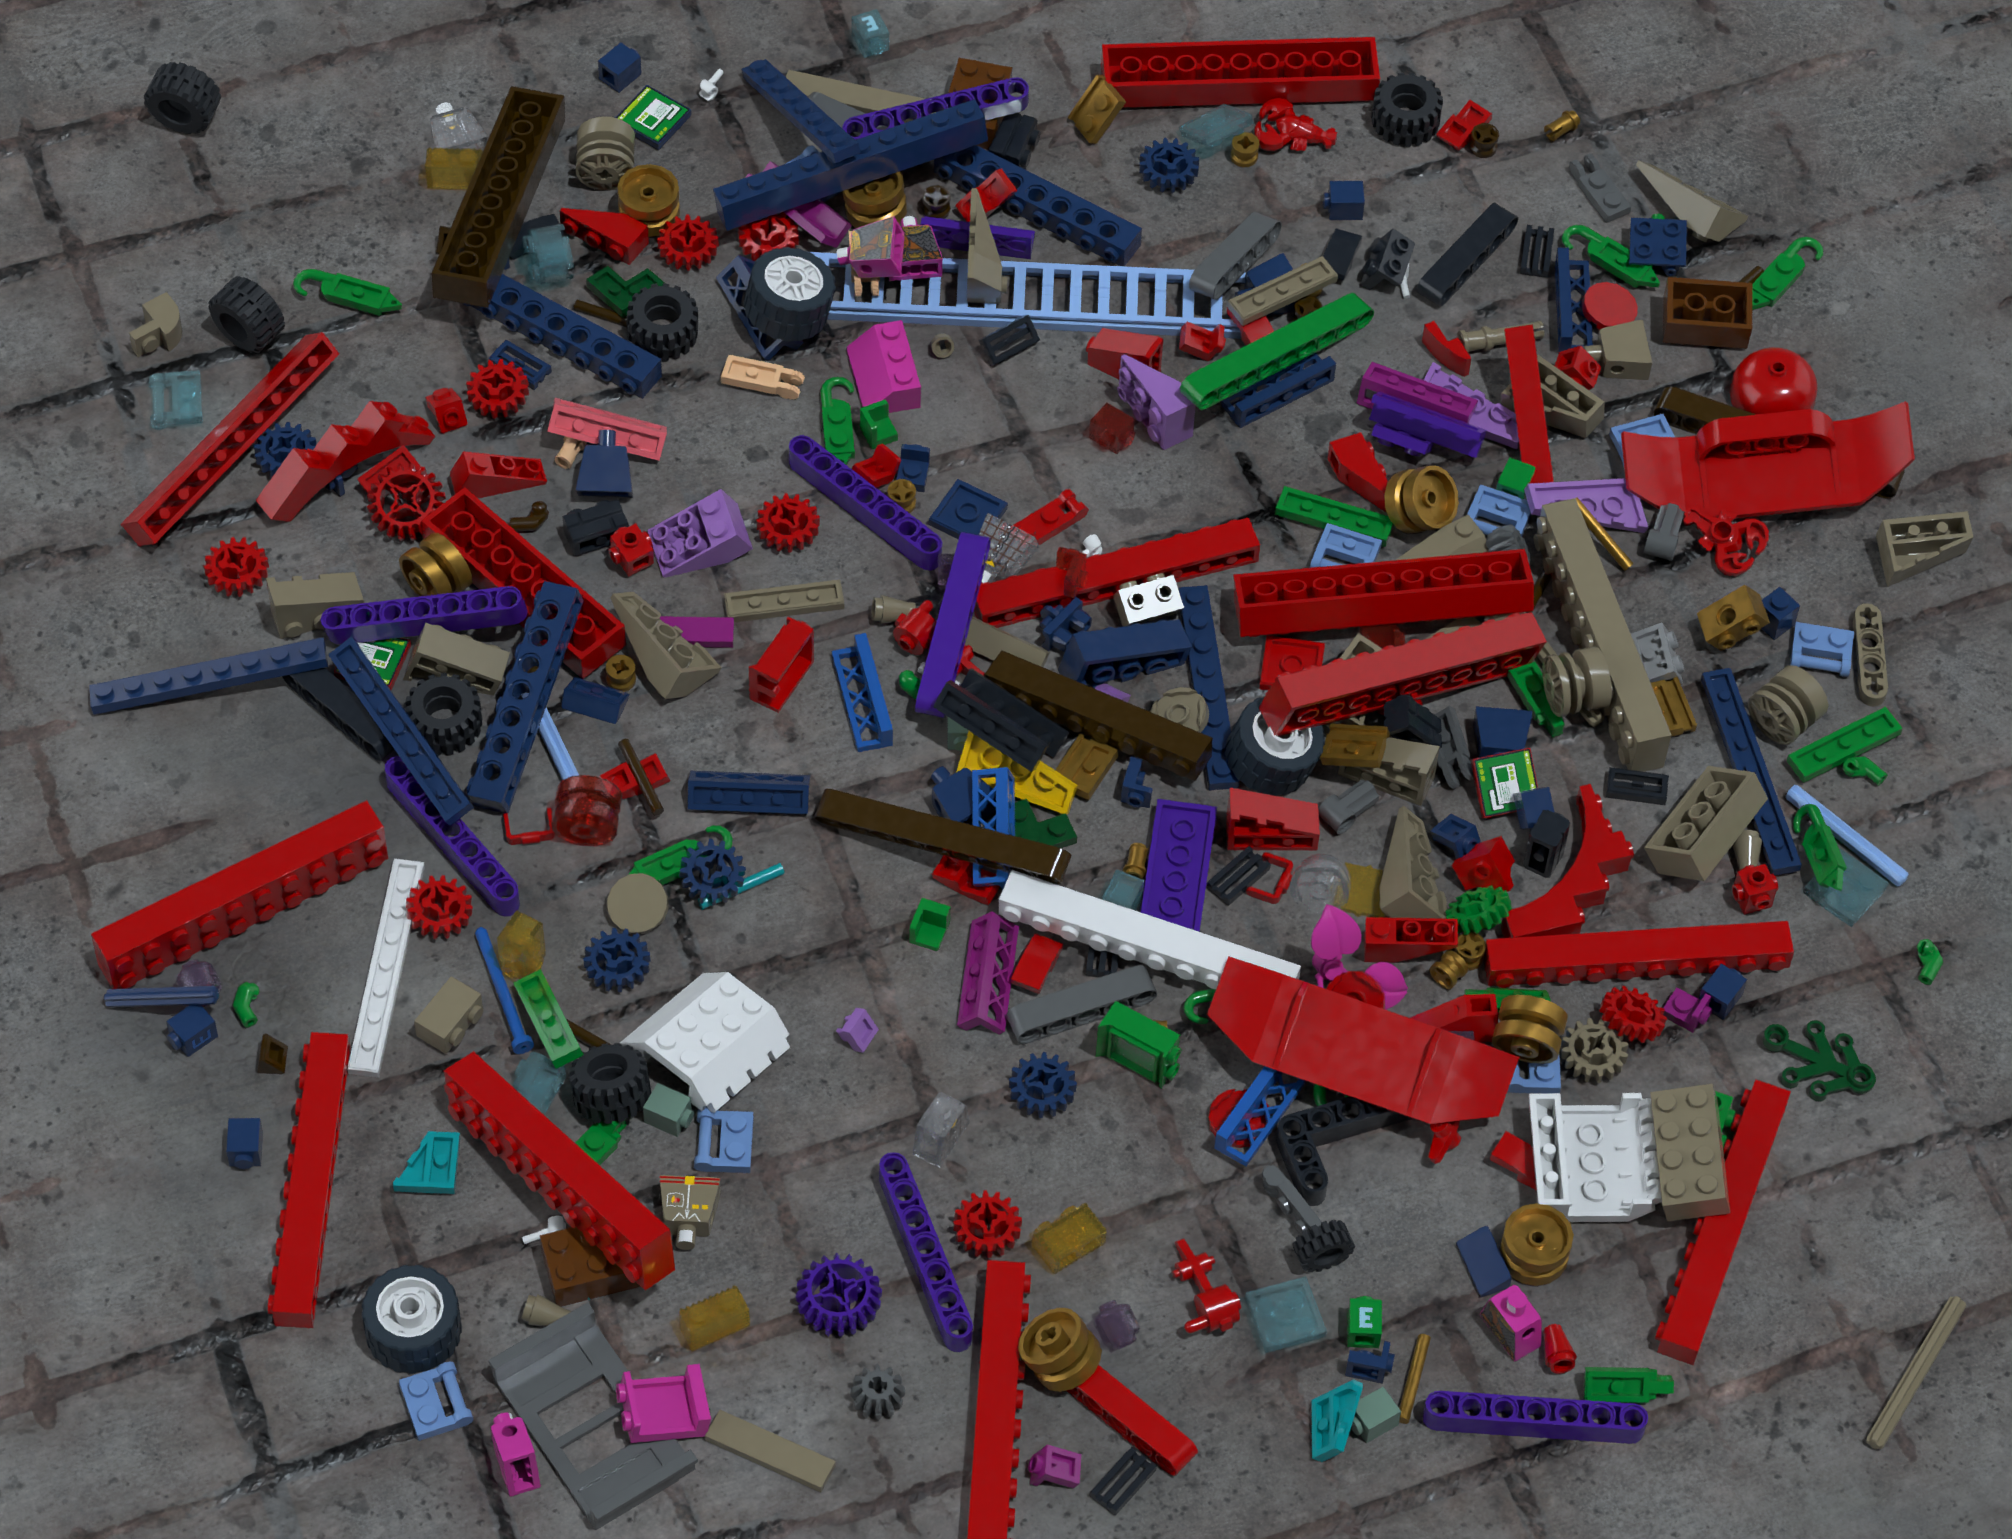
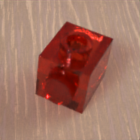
M1106 402L1090 420L1089 438L1097 442L1103 449H1109L1118 454L1124 446L1128 447L1135 438V419Z

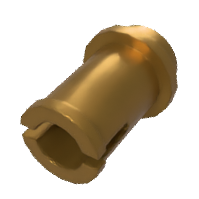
M1566 110L1562 112L1560 118L1545 125L1544 132L1550 130L1551 132L1547 133L1546 136L1551 141H1555L1570 130L1575 131L1580 124V118L1575 111Z
M1142 843L1130 845L1128 861L1123 867L1125 879L1131 883H1139L1146 877L1145 863L1149 849Z

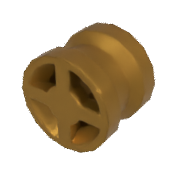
M1248 132L1236 134L1232 140V162L1243 168L1253 166L1258 159L1259 139L1254 134Z
M898 479L890 483L887 496L908 513L913 512L916 507L915 485L906 479Z
M615 655L607 661L606 680L608 686L623 692L633 688L636 683L634 661L626 655Z
M1470 932L1468 935H1464L1463 933L1458 937V947L1455 948L1454 952L1465 960L1468 965V971L1475 970L1482 965L1486 944L1479 934Z
M1447 950L1441 956V961L1435 962L1429 969L1433 979L1446 989L1453 988L1457 984V978L1464 977L1469 970L1465 960L1451 950Z

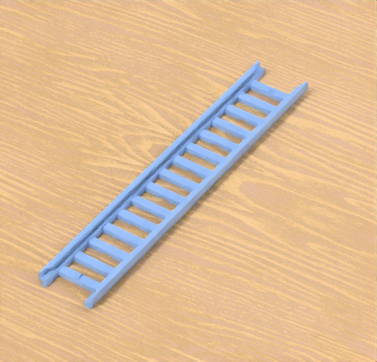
M810 252L815 254L816 257L821 258L829 267L846 268L843 301H832L827 320L868 322L902 320L903 323L1002 328L1024 315H1029L1035 329L1100 332L1102 328L1139 334L1180 336L1181 327L1188 321L1209 331H1212L1218 324L1225 326V338L1241 339L1242 334L1232 319H1222V296L1217 300L1211 298L1210 318H1194V291L1189 288L1190 278L1194 270L1001 261L1002 275H1014L1013 309H998L994 303H985V308L968 307L967 302L968 259L942 258V272L958 273L956 307L940 306L941 277L930 278L928 305H911L913 279L901 280L900 304L883 303L885 277H880V281H878L879 296H872V303L855 302L854 282L852 283L850 264L840 265L837 253ZM1246 272L1235 283H1245ZM1026 276L1043 277L1041 310H1024ZM1054 277L1071 278L1069 312L1052 311ZM1082 279H1099L1098 313L1081 312ZM1110 280L1127 281L1126 314H1109ZM1138 281L1155 282L1154 316L1137 315ZM1166 282L1183 283L1182 317L1166 316ZM1024 323L1023 325H1021V326H1019V327H1017V328L1023 329V328H1025V327H1027V326H1026V324Z

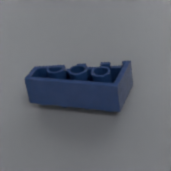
M1179 619L1160 620L1147 624L1136 623L1118 628L1108 627L1103 630L1089 632L1080 631L1072 635L1058 667V672L1060 675L1089 687L1092 686L1095 689L1096 686L1104 684V682L1120 678L1121 682L1133 680L1142 671H1146L1147 675L1184 665L1192 646Z

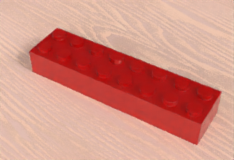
M464 487L421 520L424 534L423 539L431 533H439L446 537L457 548L468 564L472 574V583L478 589L513 586L521 592L528 610L526 618L519 623L523 628H525L527 618L533 614L535 608L534 598L537 591H541L544 581L578 588L584 601L562 662L581 679L587 677L626 646L625 625L467 488ZM557 613L549 615L546 620L555 618ZM542 640L540 643L545 645L548 640Z

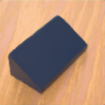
M574 677L564 689L561 706L569 711L616 724L621 717L630 694Z
M1488 1225L1479 1228L1456 1242V1246L1480 1298L1510 1287L1512 1280L1510 1272Z

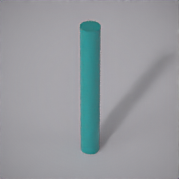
M781 863L744 878L743 887H737L738 894L785 874ZM698 898V903L702 910L712 906L710 899L706 898L704 903L701 904L700 898ZM717 898L716 904L722 901L721 898Z

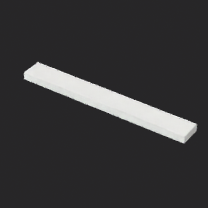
M394 859L348 1063V1074L379 1078L413 919H407L406 899L410 898V889H417L418 881L423 878L424 862Z

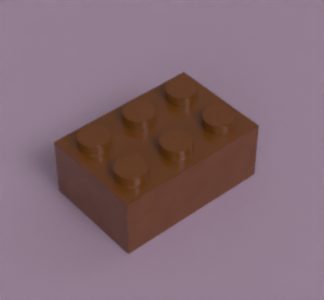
M959 57L948 93L1012 78L1013 67ZM987 99L984 102L992 104L995 101L992 99ZM1004 116L985 120L988 141L977 144V146L989 150Z
M1676 277L1667 278L1663 296V343L1748 348L1752 332V283Z
M577 1227L540 1235L541 1253L555 1304L562 1307L586 1301L588 1298L594 1299L641 1287L636 1282H630L623 1270L617 1264H611L604 1256L603 1251L596 1245L591 1246Z

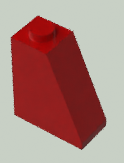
M1102 328L1096 337L1092 336L1086 346V352H1088L1087 365L1119 379L1121 356L1125 354L1161 372L1163 338Z

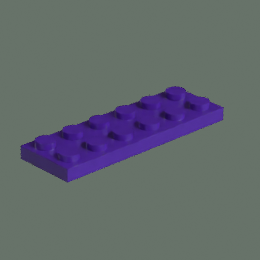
M1157 799L1141 913L1200 932L1217 813L1216 806Z

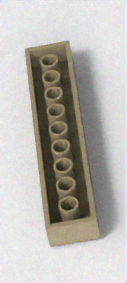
M1576 498L1542 505L1540 517L1537 518L1538 530L1537 534H1534V545L1536 550L1541 551L1543 555L1545 573L1552 576L1553 593L1556 598H1560L1562 615L1564 620L1570 623L1573 643L1575 645L1578 644L1580 649L1593 646L1598 647L1607 662L1612 685V698L1610 705L1606 708H1601L1600 711L1604 716H1607L1611 739L1616 740L1619 746V759L1623 765L1626 764L1628 770L1646 772L1664 768L1672 735Z

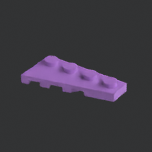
M1434 362L1431 364L1424 381L1478 400L1476 410L1469 424L1486 429L1485 438L1514 449L1518 448L1519 437L1516 414L1500 403L1494 404L1490 402L1481 391L1477 389L1473 391L1463 385L1460 378L1454 374L1449 376L1444 373L1438 364Z
M1625 478L1530 483L1524 489L1532 515L1540 516L1542 505L1578 497L1601 526L1645 533L1648 529L1640 498L1626 489Z

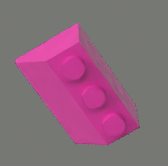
M902 320L873 325L846 347L862 407L886 400L889 404V413L921 408V385Z

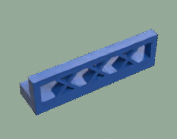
M866 633L854 635V647L831 651V656L857 751L863 752L893 746V728ZM856 656L858 663L853 670L841 665L840 659ZM852 679L864 684V688L859 694L849 690L847 687ZM859 703L871 709L866 718L854 713ZM867 727L876 732L879 739L862 742L861 734Z
M1008 767L972 770L973 826L981 827L982 824L985 826V829L995 831L993 827L996 825L997 832L1015 836V777ZM996 777V786L986 795L980 789V779ZM988 803H991L996 808V815L986 823L981 818V811ZM973 863V885L975 887L999 885L1002 890L1004 889L1010 875L1009 872L997 869L996 877L981 878V868L983 866Z
M1264 1066L1217 1131L1214 1149L1247 1167L1307 1081L1299 1078L1295 1083L1283 1084L1281 1077L1283 1072ZM1281 1093L1283 1099L1281 1105L1267 1107L1265 1100L1267 1095ZM1264 1115L1267 1123L1266 1126L1251 1130L1249 1120L1252 1117ZM1249 1139L1250 1148L1245 1155L1231 1147L1235 1140Z

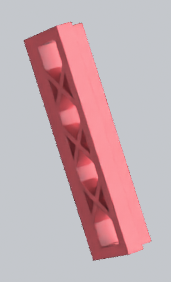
M559 398L554 399L547 432L598 445L599 430L616 431L615 446H625L628 453L660 461L667 435L666 426Z

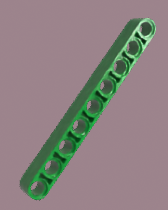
M1349 293L1191 373L1183 380L1179 391L1198 409L1205 410L1361 330L1372 320L1374 310L1355 293Z

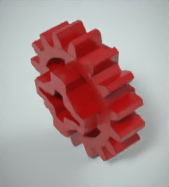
M784 212L742 225L738 229L739 247H743L744 255L751 253L753 261L772 249H781L783 247L795 249V246L799 245L798 225H794L793 219H786Z
M686 214L685 220H681L676 216L675 223L673 224L666 221L665 229L659 230V237L657 238L660 257H666V264L669 265L675 262L676 269L686 265L687 271H690L691 265H696L698 269L702 268L701 262L703 261L710 264L711 256L717 255V247H719L716 228H710V221L707 220L701 223L700 216L690 220L689 214Z
M499 359L498 364L494 365L491 360H488L487 367H483L480 364L477 366L479 373H470L471 381L466 382L468 400L472 402L474 410L480 408L481 415L485 416L488 412H491L492 417L496 418L498 413L502 412L504 417H508V410L511 409L517 413V404H526L525 396L529 395L527 375H524L522 367L515 369L513 361L509 362L508 365H504L503 359Z
M784 493L781 500L776 495L773 496L772 504L765 501L763 503V510H758L756 522L759 538L766 539V546L768 547L776 544L777 551L779 552L783 547H787L790 553L794 546L803 550L804 542L812 544L813 536H818L820 517L817 515L816 506L810 507L809 499H805L803 502L799 501V494H796L793 499H789L788 493Z
M231 537L229 544L221 540L219 541V549L216 547L210 548L211 555L205 556L206 565L204 570L208 584H215L216 592L225 589L226 595L230 596L233 591H237L240 597L243 594V590L246 589L248 592L253 593V585L261 587L263 585L262 578L268 577V558L265 555L264 548L258 549L256 541L247 544L246 537H243L240 542H236V539Z
M431 875L427 884L419 880L417 889L411 888L410 898L406 899L407 919H413L412 928L416 929L421 926V935L425 936L428 932H432L433 939H437L439 933H443L445 938L448 939L452 930L460 934L461 925L468 926L469 916H472V896L466 895L467 887L463 885L458 888L457 879L455 878L450 883L446 882L445 875L440 877V881H435Z
M1622 986L1620 991L1613 987L1611 992L1606 993L1599 1009L1603 1013L1601 1019L1610 1022L1608 1028L1615 1029L1620 1037L1624 1034L1628 1035L1629 1041H1633L1634 1038H1638L1641 1043H1644L1646 1039L1654 1041L1656 1036L1659 1037L1667 1021V1017L1663 1015L1665 1009L1657 1007L1659 1001L1657 999L1652 1000L1648 997L1649 993L1647 992L1639 994L1635 987L1632 991H1629L1626 986Z
M984 1190L981 1198L972 1193L971 1202L962 1200L961 1208L955 1210L953 1231L957 1232L956 1241H965L964 1250L968 1251L974 1248L975 1256L979 1257L982 1251L986 1252L988 1258H992L993 1251L996 1250L1001 1256L1004 1255V1246L1013 1249L1015 1239L1020 1238L1022 1217H1018V1206L1010 1208L1011 1198L1008 1197L1003 1201L1000 1200V1192H996L993 1197H989L987 1190ZM985 1218H988V1223H990V1231L987 1230V1225H985Z

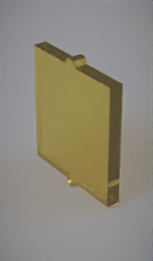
M1345 862L1335 907L1345 912L1353 913L1356 917H1361V915L1384 917L1379 904L1383 870L1373 869L1371 865L1364 867Z

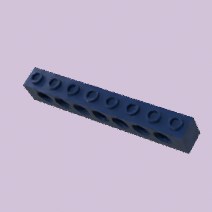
M977 145L934 159V173L945 180H950L960 185L966 191L979 187L995 170L1002 168L1018 191L1004 202L1001 207L1009 210L1014 215H1019L1033 222L1038 227H1043L1057 234L1062 239H1067L1079 245L1086 251H1091L1103 257L1110 263L1125 267L1141 246V227Z
M504 274L501 275L488 308L462 303L465 306L477 309L487 318L503 323L511 331H517L527 336L532 342L540 343L551 349L556 355L566 357L578 367L590 370L602 380L610 381L621 387L626 393L634 394L641 399L646 396L662 377L661 359Z
M544 581L541 591L538 590L535 595V608L532 616L526 620L523 642L519 643L516 648V661L513 670H509L507 673L504 695L499 697L497 701V714L494 723L488 726L485 748L478 754L475 776L470 778L467 785V794L475 807L500 813H509L584 601L578 588ZM557 613L555 618L546 620L549 615ZM548 640L545 645L537 646L540 641ZM539 666L535 672L527 673L530 668ZM529 693L525 699L518 700L521 694ZM513 720H519L515 726H508ZM510 746L507 752L499 753L503 747ZM501 773L496 780H489L493 774Z

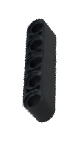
M1492 203L1424 274L1417 286V292L1440 307L1446 304L1510 236L1518 223L1519 217L1497 203Z
M325 667L282 676L291 689L376 761H381L394 750L357 695Z

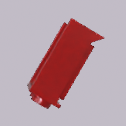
M787 617V625H783L757 664L749 666L750 700L777 713L780 712L814 663V629L806 622Z

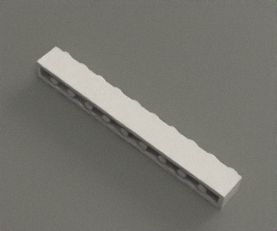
M1014 870L1011 871L999 898L998 915L1011 922L1019 921L1031 925L1038 931H1049L1061 935V937L1068 941H1079L1090 945L1095 950H1106L1118 954L1125 960H1136L1147 964L1152 969H1163L1175 973L1182 979H1193L1205 983L1212 989H1217L1228 956L1296 979L1300 977V965Z

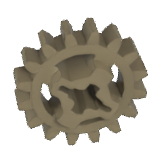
M1588 1018L1586 1025L1577 1021L1574 1029H1567L1566 1036L1562 1039L1560 1057L1566 1059L1564 1066L1566 1069L1574 1068L1573 1076L1575 1078L1583 1074L1585 1075V1082H1588L1591 1077H1595L1597 1083H1601L1602 1076L1612 1080L1614 1071L1617 1073L1622 1072L1623 1064H1626L1628 1057V1042H1622L1624 1035L1618 1036V1033H1614L1615 1029L1605 1027L1602 1019H1600L1598 1024H1594L1593 1020Z

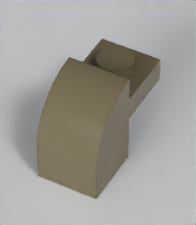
M165 292L142 304L146 324L129 332L132 350L137 357L147 352H152L161 345H164L169 352L178 345L182 338L183 331L178 306L169 294Z

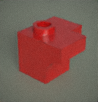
M1502 836L1477 843L1469 853L1456 859L1452 864L1465 890L1475 887L1487 888L1493 885L1494 889L1502 887L1503 891L1509 892L1514 886L1511 878V867L1515 860Z

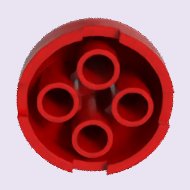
M1779 347L1763 348L1749 354L1737 366L1730 389L1731 403L1733 407L1756 415L1814 409L1817 397V379L1812 367L1799 354Z

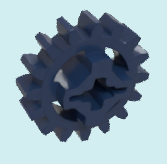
M1163 138V143L1159 144L1154 140L1152 148L1145 146L1144 153L1140 154L1139 173L1143 174L1142 180L1144 182L1150 180L1151 188L1158 185L1160 186V192L1170 188V191L1175 193L1176 187L1179 186L1180 189L1185 190L1186 183L1191 185L1194 183V177H1198L1199 157H1195V149L1188 150L1187 142L1179 145L1176 138L1173 140V143H1169L1167 138Z
M286 422L285 427L281 428L278 423H275V430L271 431L267 428L264 431L265 436L257 438L258 444L254 445L256 464L261 466L262 473L270 471V477L272 478L293 448L313 450L317 445L316 438L311 437L309 429L302 432L301 424H297L295 428H292L290 422Z
M709 839L708 846H704L699 841L697 842L696 851L690 847L687 849V857H682L680 865L683 868L679 871V877L685 878L682 881L683 889L691 888L689 892L690 898L698 894L701 904L708 898L711 904L715 905L717 898H721L724 903H727L728 894L737 896V887H743L744 878L741 876L745 875L746 867L740 866L743 861L742 856L734 857L736 850L734 846L727 850L725 849V841L722 840L719 846H715L713 839ZM716 864V871L714 872V875L711 876L710 880H708L709 872L711 871V869L713 870L714 865ZM694 877L699 879L701 885L695 880Z
M612 928L611 935L601 931L600 940L593 937L590 939L591 947H585L584 968H587L588 979L594 978L596 987L604 983L606 991L609 992L612 986H616L618 992H622L623 985L633 989L634 980L641 983L644 981L643 973H649V962H651L647 943L646 941L640 942V935L638 933L630 937L628 929L625 928L622 934H618L617 929Z
M1043 1052L1041 1058L1037 1059L1032 1053L1030 1054L1029 1062L1021 1058L1019 1060V1068H1012V1078H1009L1011 1099H1017L1018 1109L1024 1106L1027 1107V1115L1030 1116L1034 1111H1038L1039 1118H1043L1044 1112L1049 1111L1050 1115L1054 1117L1056 1116V1108L1066 1111L1067 1102L1073 1103V1092H1076L1077 1082L1074 1081L1075 1071H1068L1069 1063L1067 1061L1061 1064L1058 1063L1059 1055L1053 1056L1052 1059H1047V1053Z

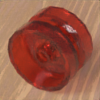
M578 775L562 780L556 789V807L553 810L552 830L561 839L580 846H599L613 841L618 833V814L621 812L622 805L621 790L607 779L597 776Z

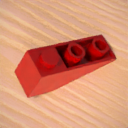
M561 208L559 210L560 225L567 234L582 239L589 246L598 248L609 254L613 259L620 260L628 265L649 244L648 226L625 213Z
M1361 432L1331 441L1329 443L1327 459L1338 480L1387 513L1384 496L1388 483L1384 466L1381 463L1378 464L1375 459L1372 444L1369 441L1366 442Z
M463 451L449 472L455 494L465 487L477 498L489 497L547 483L541 459Z
M1366 917L1364 962L1396 963L1458 947V919Z
M1495 994L1463 995L1410 1018L1480 1043L1492 1042L1495 1026L1498 1024Z

